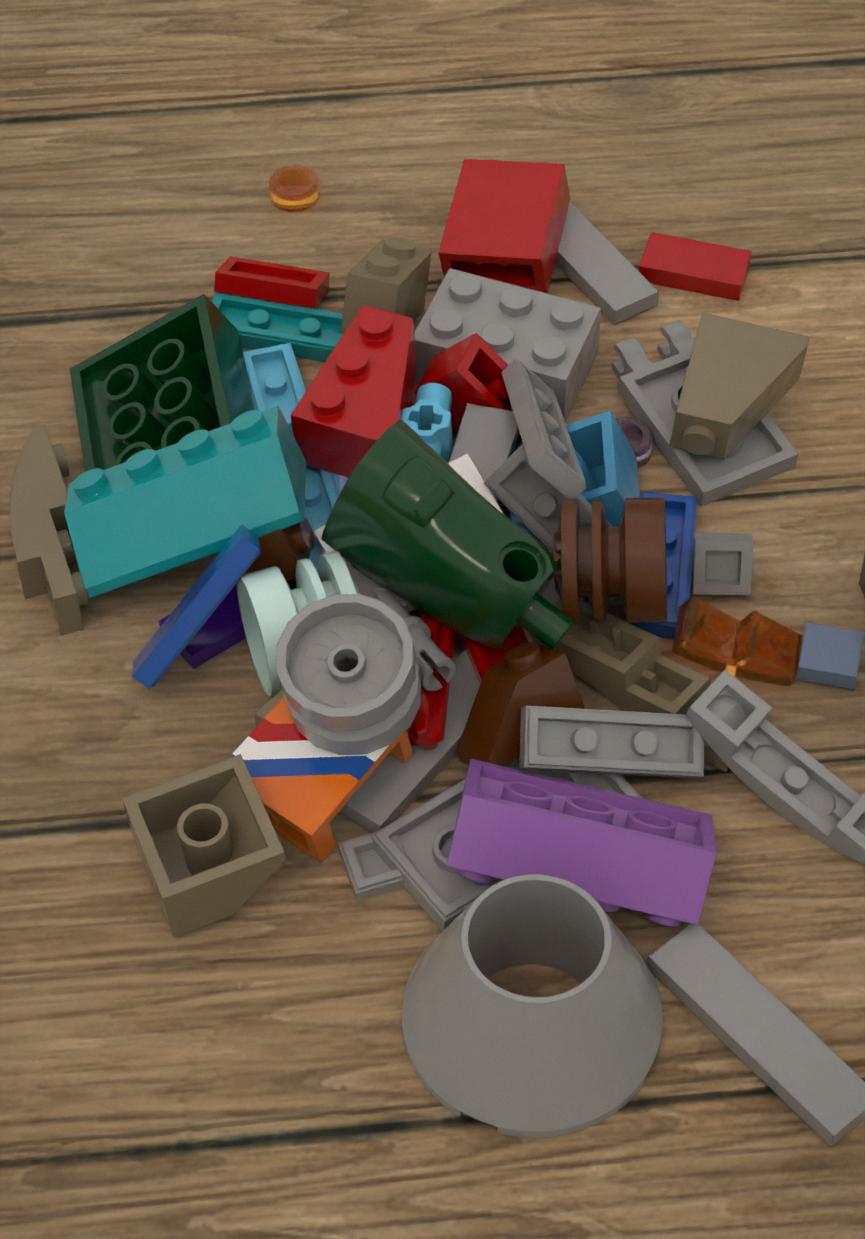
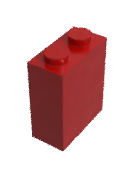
M464 159L438 252L444 277L449 268L548 293L570 203L565 165L546 162Z

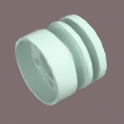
M337 551L320 554L318 561L319 575L310 559L297 560L295 589L290 590L282 572L276 566L243 574L236 583L239 609L247 644L260 683L265 693L270 697L275 696L282 690L276 672V648L287 623L306 605L330 595L360 594L357 585L351 578L345 561Z

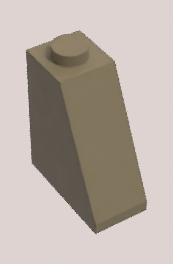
M702 312L676 410L669 447L687 450L696 455H708L724 459L799 380L810 337Z

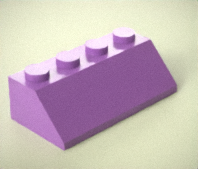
M470 759L447 867L456 868L461 876L482 883L494 882L496 878L505 880L528 874L558 877L574 883L585 890L598 902L605 912H616L620 907L644 912L647 919L657 924L675 927L680 926L682 921L698 925L717 852L711 814Z

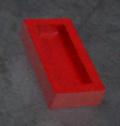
M651 232L639 265V272L651 284L739 301L750 268L752 251Z
M230 256L215 272L214 292L316 309L329 292L330 272Z

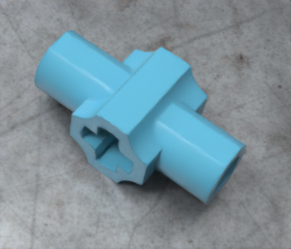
M427 383L418 389L415 405L403 409L400 420H404L433 450L449 463L453 450L450 412L452 392L442 384Z

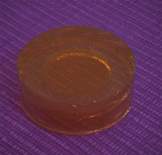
M289 165L275 171L269 179L270 200L276 208L282 211L302 212L308 210L319 200V178L313 170L304 166Z

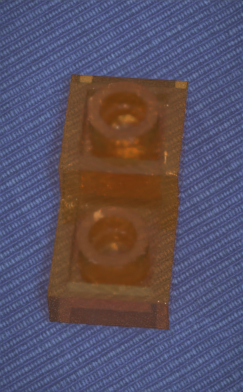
M691 596L679 606L672 652L719 672L726 670L735 677L767 684L790 686L796 681L802 635L755 610L740 621Z

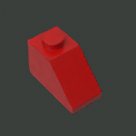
M477 333L434 355L414 392L417 395L418 389L427 383H438L446 386L452 392L450 412L452 429L455 430L460 428L467 403L513 411L501 373L508 364ZM519 432V436H518L517 442L522 441L520 432Z

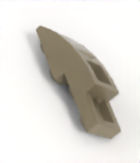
M43 424L33 427L22 448L11 487L9 515L12 542L24 597L28 599L48 594L62 636L84 630L80 606L89 604V597L84 589L80 571L70 573L68 564L75 562V556L64 514L69 484L65 485L63 478L70 476L67 459L62 444L51 445L46 427Z

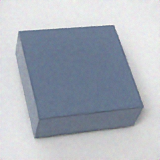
M806 622L796 680L855 690L865 632Z

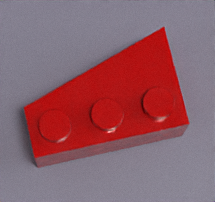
M362 305L290 415L293 436L306 460V465L349 478L358 463L380 436L401 419L403 409L411 407L417 367L413 318Z

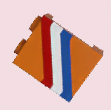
M283 696L229 758L241 754L276 834L319 863H322L337 846L330 826L333 818L388 754L406 764L413 756L407 730L392 744L368 754L339 755L318 748L297 730Z

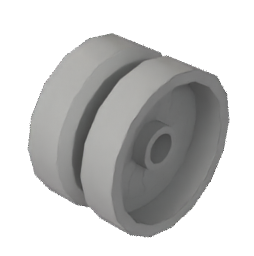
M362 594L330 595L306 605L287 623L277 643L276 672L284 691L287 707L297 730L314 746L339 755L368 754L392 744L411 726L421 704V677L416 662L414 643L403 618L385 602Z

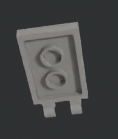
M681 320L661 327L660 331L667 339V342L658 345V352L663 359L659 362L652 364L635 338L615 344L614 349L621 358V360L612 363V369L619 379L617 391L692 495L697 497L700 506L714 502L796 467L799 454L768 413L724 459L708 455H696L687 450L669 447L676 410L695 342L688 328Z

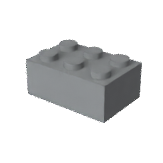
M449 268L414 332L417 363L415 385H419L434 355L477 333L508 365L514 359L520 360L548 384L555 392L564 421L566 422L598 355L601 307Z

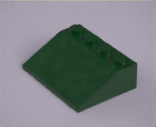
M205 294L70 368L85 472L95 468L105 470L126 462L128 458L145 449L160 450L178 443L185 435L201 429L207 431L214 430L232 423L236 417L247 411L255 410L239 332Z

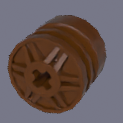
M665 497L626 498L620 525L609 526L602 499L592 500V526H580L578 499L563 500L561 517L556 533H554V558L558 566L554 575L555 591L563 607V613L574 620L573 624H581L582 597H593L595 624H604L610 597H622L628 623H667Z

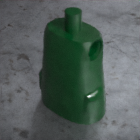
M399 419L388 428L364 455L345 483L326 522L321 540L339 552L343 558L351 563L353 568L377 583L381 588L389 589L427 616L468 639L500 650L521 626L548 647L554 649L568 632L574 620L542 597L558 568L553 554L535 537L501 513L480 495L404 420Z

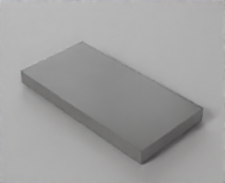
M520 757L505 767L521 770L519 769ZM522 770L642 798L618 774ZM466 779L370 835L374 842V850L391 870L397 869L402 874L404 887L442 931L485 890L503 881V879L496 878L491 883L476 882L461 876L458 873V869L447 867ZM401 834L410 861L391 840L395 835Z

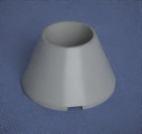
M528 874L515 876L500 881L485 890L421 954L411 971L403 995L402 1033L404 1045L410 1063L425 1088L438 1102L461 1118L464 1113L478 1121L498 1127V1134L512 1137L549 1138L582 1131L611 1117L622 1109L644 1085L645 1077L654 1063L657 1052H659L662 1039V1002L653 974L644 959L589 893L574 883L549 875ZM522 964H539L567 973L578 981L580 985L554 996L528 997L508 992L487 978L508 967Z

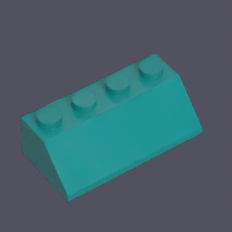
M279 406L262 412L260 410L247 411L236 417L230 424L211 431L204 429L193 431L185 435L176 444L157 451L153 449L139 451L122 464L105 470L100 468L90 469L69 483L64 514L84 589L89 598L220 552L241 525H244L260 537L304 521L306 460Z

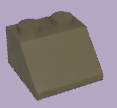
M241 754L122 798L133 839L173 937L234 915L286 860L284 849Z

